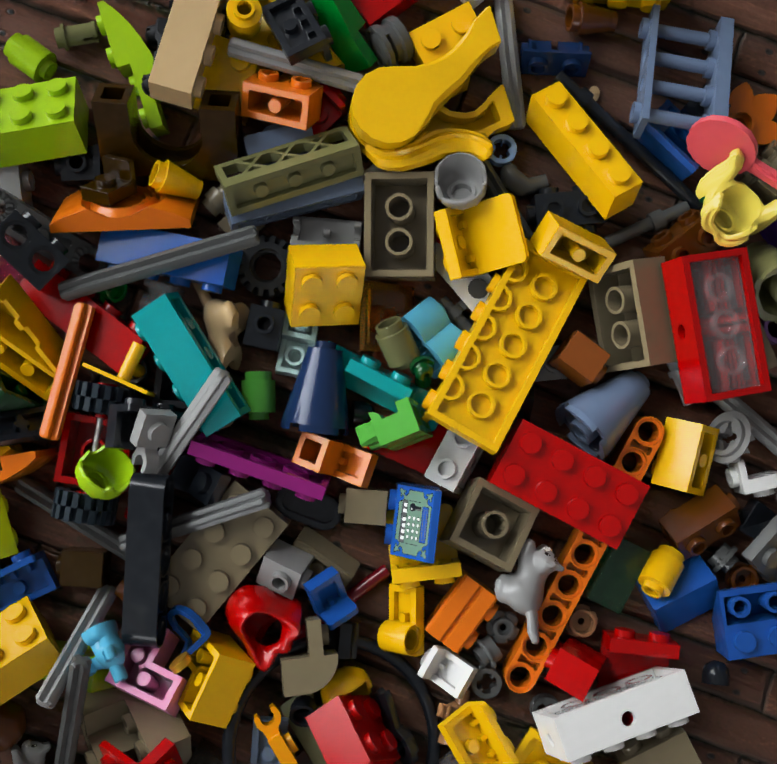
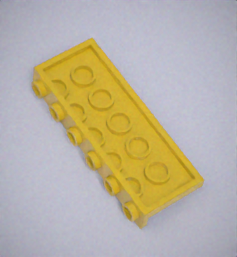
M527 238L525 239L529 251V259L526 262L504 268L501 274L494 273L485 289L490 293L485 303L479 301L469 318L474 321L469 332L464 329L454 345V348L458 350L453 361L447 359L438 373L437 377L442 379L438 389L435 391L431 388L421 404V407L425 409L421 418L423 421L433 420L492 455L498 452L588 280L541 257Z

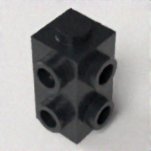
M577 185L572 187V191L559 192L558 187L539 189V194H534L530 204L526 205V221L528 225L533 226V234L548 210L592 233H597V228L606 223V220L588 200L587 195L585 196Z

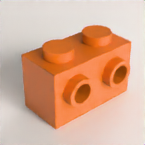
M260 69L243 81L241 116L305 131L320 120L324 85L312 83L311 78L303 76L288 78L279 76L280 73L277 70Z

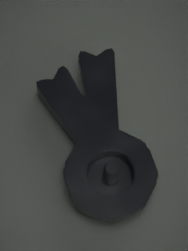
M381 687L376 690V693L371 698L379 705L383 723L397 741L396 749L401 757L399 758L400 762L403 764H414L419 760L417 741L413 734L403 724H400L390 690L386 691Z

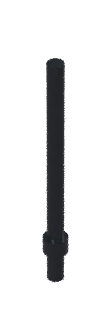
M563 70L554 78L553 81L555 83L560 81L578 104L682 201H687L691 209L701 210L703 208L696 194L593 99L594 94L585 86L581 88Z

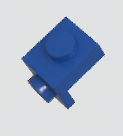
M333 566L328 567L303 584L314 612L324 624H327L330 630H334L358 614L357 605L348 597L340 574Z

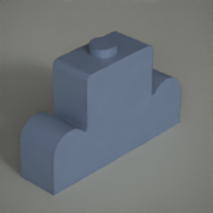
M279 124L269 125L262 132L244 137V156L314 135L312 127L305 131ZM304 151V152L297 153V154H298V155H303V154H306V153H309V152ZM269 162V163H265V164H263V165H267V166H268V165L274 164V163H276V162ZM362 176L233 217L228 210L223 191V206L230 229L233 231L250 225L256 227L293 216L362 200L364 182Z

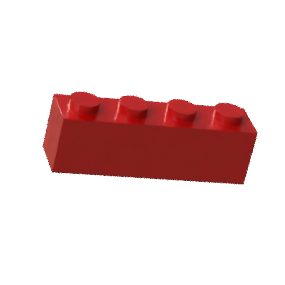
M38 259L34 267L39 271H48L53 267L54 261L50 265ZM62 268L40 291L25 278L21 281L19 285L41 313L65 333H67L76 303H85L95 307L85 348L117 373H119L133 341L146 347L139 364L150 352L151 347L149 344L144 342L135 330L136 323L134 321H131L129 324L120 318L123 312L106 300L101 304L94 298L96 293L70 301L62 299L59 294L58 284L69 279L68 277L71 272L66 268Z

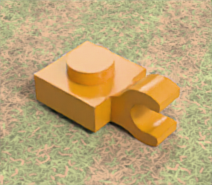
M271 703L269 707L273 713L272 720L264 722L256 713L253 715L254 723L266 736L269 745L281 764H298L295 753L299 751V748L289 731L285 734L281 732L279 728L281 722L279 708L274 703Z

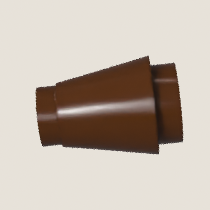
M580 0L576 4L570 3L565 14V29L567 32H573L574 36L608 31L614 32L618 23L617 11Z

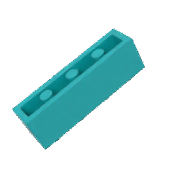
M178 292L163 294L131 316L136 323L135 330L138 336L149 344L154 352L153 357L156 365L160 370L167 373L173 383L172 389L174 394L180 401L185 402L187 407H189L215 368L219 367L226 370ZM233 380L199 428V431L203 432L206 437L251 411Z

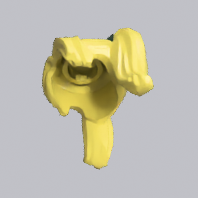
M738 148L732 150L725 161L716 165L701 178L695 191L697 198L703 205L700 212L701 226L706 232L714 236L713 239L718 245L723 247H735L749 240V236L764 230L777 219V199L764 205L749 186L734 180L742 169L745 160L742 151Z

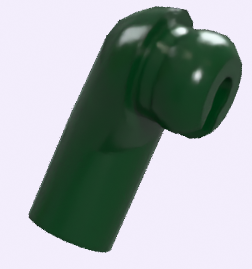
M417 356L410 363V371L415 375L414 383L419 388H428L431 385L435 360L431 356Z

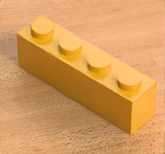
M558 81L531 95L526 114V123L583 194L587 195L588 200L604 220L633 205L643 181L563 84Z

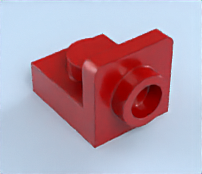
M319 84L324 86L320 120L311 126L314 135L331 130L347 115L345 104L347 99L338 88L332 86L329 88L325 84Z

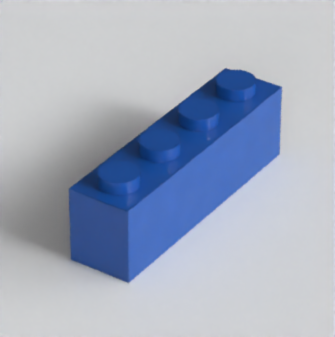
M155 229L101 231L95 260L107 264L108 268L202 240V238ZM243 250L145 279L158 281L159 276L169 277L170 284L190 288L191 282L202 284L201 290L215 294H222V289L235 291Z

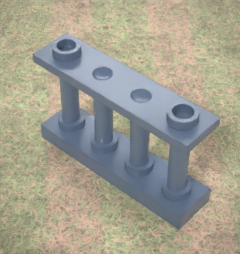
M653 5L648 18H642L638 31V38L643 39L637 100L633 102L629 115V123H634L633 138L640 139L648 122L690 130L692 125L700 118L711 115L728 116L735 19L721 16L714 30L710 29L708 33L659 24L660 5ZM657 38L703 46L705 51H709V55L706 60L658 52L656 51ZM654 66L702 74V78L707 79L704 88L655 80L653 79ZM652 94L700 102V106L704 107V114L702 117L653 109L651 108Z

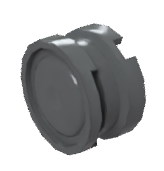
M394 15L384 18L381 25L373 24L366 29V42L377 57L376 63L379 67L398 66V63L405 64L414 57V46L404 24Z

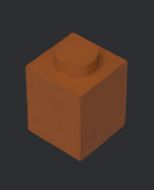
M577 330L564 338L548 363L579 387L591 383L596 384L601 380L608 369L605 363L611 355Z

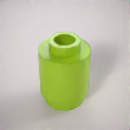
M15 33L7 40L3 53L8 57L10 64L35 82L47 81L54 76L58 67L56 54L29 35Z

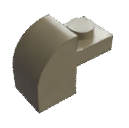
M318 615L304 617L307 652L279 656L284 697L317 692L330 682L336 672L338 653L335 649H323V646L329 645L327 624H321V619Z

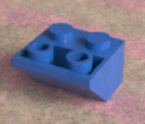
M777 582L716 591L712 613L716 651L727 660L732 661L777 654Z

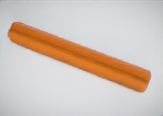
M76 303L74 305L39 435L42 438L58 441L61 437L95 313V307L89 304Z

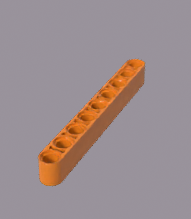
M651 416L635 417L621 436L608 464L642 481L664 438L665 431L662 422ZM644 422L650 424L652 428L651 437L646 441H643L638 434L639 427ZM632 452L636 457V466L632 470L626 471L622 460L627 453ZM575 527L557 559L564 566V571L550 573L545 582L544 599L538 610L539 637L543 638L541 647L537 650H528L526 648L527 641L530 639L527 633L526 618L503 662L502 675L508 688L515 693H526L536 684L550 652L559 640L608 546ZM581 544H588L590 548L589 556L584 560H576L574 556L575 549ZM573 575V586L568 590H560L558 583L561 577ZM551 605L557 606L559 612L556 618L553 620H544L542 618L543 610ZM517 667L526 668L527 674L523 679L516 681L510 678L513 669Z

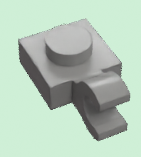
M139 408L129 441L137 447L132 455L131 463L133 465H142L140 471L142 474L156 473L159 466L158 448L168 447L177 419V415L169 409Z

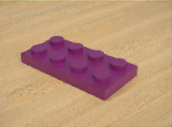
M202 432L191 440L187 454L195 456V461L202 465L215 467L218 464L229 468L228 472L236 477L247 479L249 476L261 479L262 484L274 490H282V487L295 491L296 497L309 502H314L315 499L322 501L332 478L330 475L320 474L292 463V459L218 433H213L206 437Z

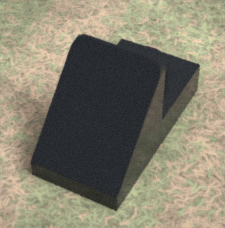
M187 452L182 453L171 474L174 479V488L189 493L206 506L221 501L232 477L216 467H209L196 462V457L187 454Z

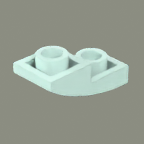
M286 313L275 374L297 378L308 346L315 347L319 326L290 327Z

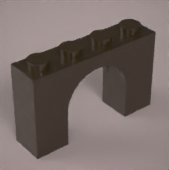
M99 83L91 100L101 162L102 157L107 154L132 159L136 176H150L152 167L157 160L163 162L169 160L199 180L219 181L215 174V165L244 157L240 92L205 89L199 106L201 139L192 145L184 147L163 144L146 132L139 118L135 85ZM242 172L227 175V178L242 174Z

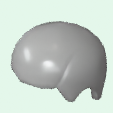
M457 152L447 155L437 164L435 168V192L438 200H441L442 204L446 207L465 210L477 206L486 195V167L474 154Z

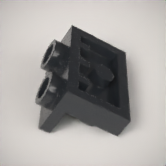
M275 0L262 7V16L291 66L319 52L326 62L333 59L329 47L334 44L332 36L325 24L319 26L317 23L319 17L311 0L307 2L304 0Z

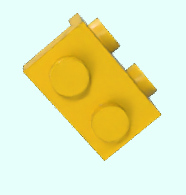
M468 701L437 725L458 764L519 763L514 753L513 743L504 735L497 722L495 711L485 701Z

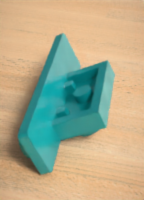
M336 344V350L343 351L346 388L395 413L398 412L395 402L405 397H410L422 404L429 391L419 388L411 382L412 377L398 370L391 372L381 367L382 362L367 354L360 356ZM433 420L428 421L431 431H434L438 423Z

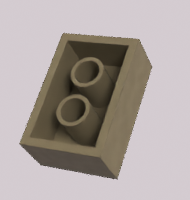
M434 171L365 172L364 262L366 265L365 278L368 281H436V221L433 212L437 211V195L435 192Z
M665 256L632 259L611 265L598 284L588 279L598 345L611 355L605 363V366L608 367L606 373L677 362L661 263L665 262Z

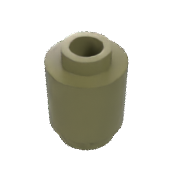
M393 316L381 321L375 327L377 332L375 338L388 366L398 370L410 368L411 361L420 355V350L407 322H403L400 316Z

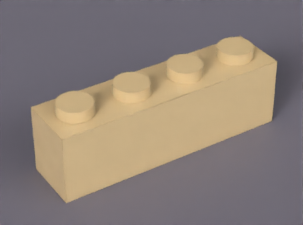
M229 0L173 1L148 79L150 98L191 110L195 99L202 98L206 85V77H203L205 66L211 67L213 64L216 46L212 45L215 35L221 36L225 24V14H222L224 4H227Z

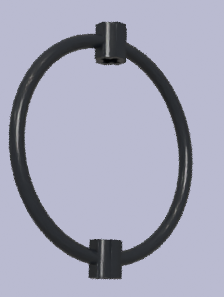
M346 621L334 630L329 629V645L323 647L335 649L338 653V659H357V649L364 650L387 661L405 677L420 701L426 720L428 744L425 764H439L441 743L437 742L440 734L437 726L440 724L439 717L436 716L437 709L425 681L417 675V670L400 654L383 651L379 648L376 640L359 635L360 624L358 622ZM306 637L293 641L292 649L289 653L278 654L267 671L263 672L257 667L254 669L252 679L246 685L238 702V709L232 715L227 728L223 731L222 764H237L236 738L242 713L254 690L272 670L280 665V655L307 651Z

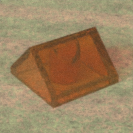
M364 281L360 313V353H382L375 338L377 334L375 327L387 318L393 316H400L402 318L414 308L415 287Z

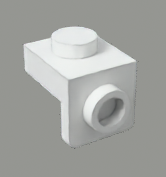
M743 459L740 462H730L728 468L725 469L727 483L736 493L744 495L753 493L754 497H764L775 493L774 488H777V471L768 470L748 475Z
M434 645L422 656L420 660L421 667L417 675L422 679L433 681L454 698L462 699L479 669L448 647Z

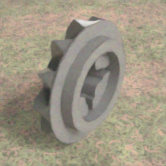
M726 411L718 415L711 422L710 427L720 429L712 460L728 466L730 462H740L742 454L750 453L747 447L751 441L756 439L751 434L755 426L748 420V416L738 411ZM733 434L737 435V438L730 441V443L722 440L723 438L731 437Z

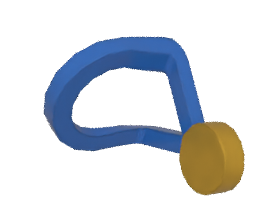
M174 605L167 613L170 626L185 641L181 654L169 666L174 674L181 672L192 660L191 655L211 635L210 628L195 611L183 605ZM179 614L188 618L200 632L201 637L194 644L188 633L177 623L175 615Z

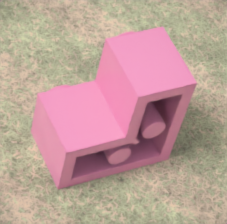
M166 628L165 640L160 648L125 645L124 667L129 678L115 684L109 671L105 681L115 688L176 718L180 710L178 701L188 681L182 676L165 669V666L180 639L171 630Z

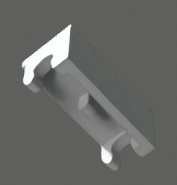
M293 216L294 227L290 245L357 244L359 250L361 249L363 221Z

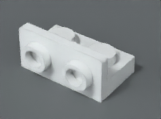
M448 430L424 476L453 493L461 494L484 450Z

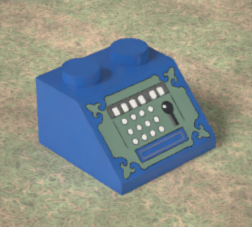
M397 482V489H390L388 510H394L393 524L386 523L384 544L390 545V554L434 564L442 491L438 486Z

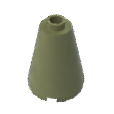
M756 241L746 247L759 317L766 322L771 321L777 324V247L763 241Z

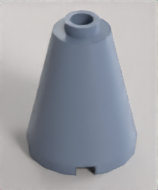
M626 370L561 403L555 410L556 420L559 426L564 423L567 425L570 432L566 436L577 448L594 457L599 455V459L603 460L610 454L650 396L649 380L639 371Z

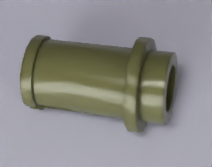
M95 21L70 26L60 23V27L54 28L55 40L59 49L65 48L66 51H70L73 46L100 43Z

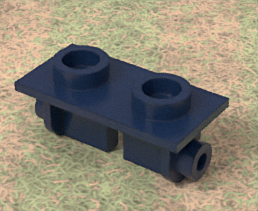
M528 39V42H521L520 56L522 57L520 71L521 74L557 76L563 70L569 77H586L592 52H589V46L583 45V42H558L557 50H552L551 41Z

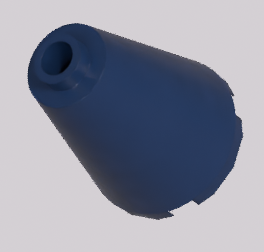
M316 340L315 347L308 346L283 413L280 427L289 429L291 422L293 427H299L298 431L337 436L339 432L344 436L349 435L350 424L343 351L336 350L337 343Z

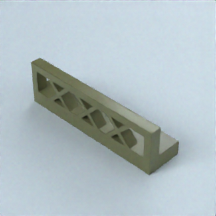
M346 125L214 166L215 174L223 188L228 210L232 217L364 175L360 145ZM342 139L344 140V142H341V143H338V144H335V145H334V144H329V143H333V142H336V141H339V140H342ZM304 151L309 152V153H306V154H303V155H298V154H297V153H301V152H304ZM269 162H276V163L271 164V165H268V166H267V165H263V164L269 163ZM242 172V174L227 178V175Z

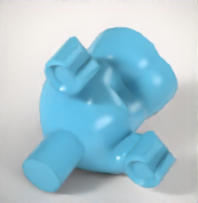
M113 619L96 624L81 634L82 640L85 644L91 646L95 655L91 659L89 677L94 675L97 670L109 669L115 684L129 678L124 667L125 645L118 635L116 620Z

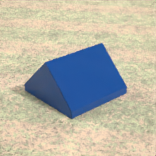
M669 99L658 108L659 110L681 113ZM648 122L640 139H637L681 181L693 174L700 166L693 160L687 150L686 138L689 133L687 129Z
M700 555L692 556L683 561L684 569L669 597L656 599L642 591L638 577L644 566L630 573L659 631L668 632L714 608L716 591L719 590L717 578Z

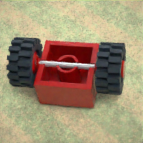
M76 380L70 408L94 412L95 414L67 412L60 440L54 482L78 485L75 477V466L79 459L88 450L94 452L105 445L109 404H124L125 398H138L139 391L118 387V385ZM122 450L132 460L134 451ZM55 487L51 517L79 524L112 526L115 525L120 496L111 500L94 499L77 487Z

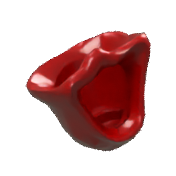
M245 585L236 589L227 600L225 615L228 623L244 644L249 657L259 670L267 671L278 654L290 652L293 641L300 635L302 606L299 599L293 598L291 600L283 597L266 586ZM278 620L282 624L279 641L272 645H261L260 641L269 627Z

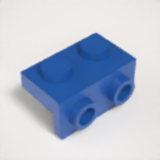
M27 549L10 558L12 565L3 569L0 567V612L25 596H28L32 601L61 587L44 550L32 554L31 550Z

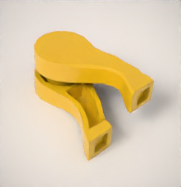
M490 6L486 7L478 15L462 39L443 57L431 63L417 66L379 67L365 74L358 82L351 100L347 120L348 129L359 143L361 152L377 168L387 171L404 172L431 164L457 152L474 154L482 162L491 158L494 149L489 137L508 130L515 122L504 84L492 92L486 101L475 111L463 113L451 111L444 107L462 89L477 67L487 58L494 55L501 44L500 35Z

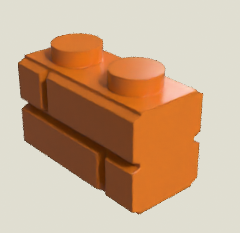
M463 569L462 576L455 580L425 621L424 630L456 654H459L463 647L468 650L479 635L475 630L483 620L489 622L499 608V605L496 604L495 592Z

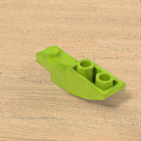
M104 0L97 2L100 15L96 16V22L103 37L107 36L110 47L105 49L107 58L113 69L117 68L125 78H129L130 85H135L136 97L140 96L143 108L138 109L144 128H150L156 137L170 134L161 101L150 98V96L144 93L141 85L143 75L151 73L154 56L136 30L117 10Z

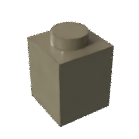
M348 485L346 493H340L338 513L344 514V523L385 526L388 489L368 487L367 489Z

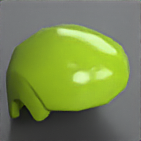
M103 445L94 452L88 450L79 459L75 466V477L79 487L91 498L111 500L120 496L129 487L131 477L136 470L131 463L132 460L124 451L105 448V445Z

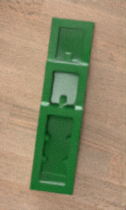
M311 0L319 17L318 22L320 26L323 24L327 26L334 42L331 47L338 58L345 64V69L358 72L370 68L376 62L377 57L358 31L366 22L352 1Z

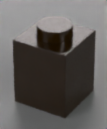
M71 546L62 550V555L58 556L56 562V574L60 576V586L102 588L110 583L112 552L106 548Z

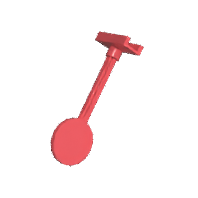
M711 115L700 118L692 125L686 138L687 150L693 160L702 168L710 171L716 165L725 161L732 150L738 148L742 151L745 158L743 167L738 174L747 171L777 189V170L757 158L758 142L752 131L743 123L728 116Z

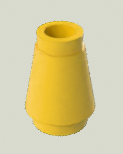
M157 160L150 172L148 185L155 188L156 193L197 200L202 192L203 181L169 160L165 162Z

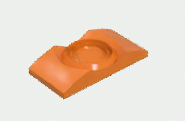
M149 185L145 187L137 186V193L109 207L82 200L80 189L64 198L49 224L50 233L192 228L200 196L197 200L156 193L155 188Z

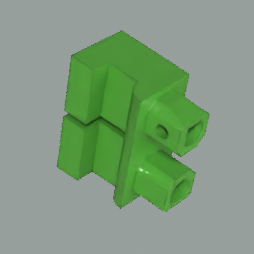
M405 397L395 402L398 410L395 414L385 417L375 412H369L371 421L355 427L361 447H369L372 451L383 447L397 451L433 437L429 423L421 419L424 414L421 404L410 397Z

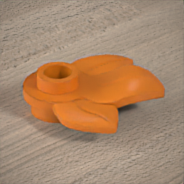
M748 82L738 85L730 93L729 104L731 107L729 108L728 117L740 121L750 129L759 146L768 145L774 139L777 141V123L772 121L777 112V95L764 93L754 96Z

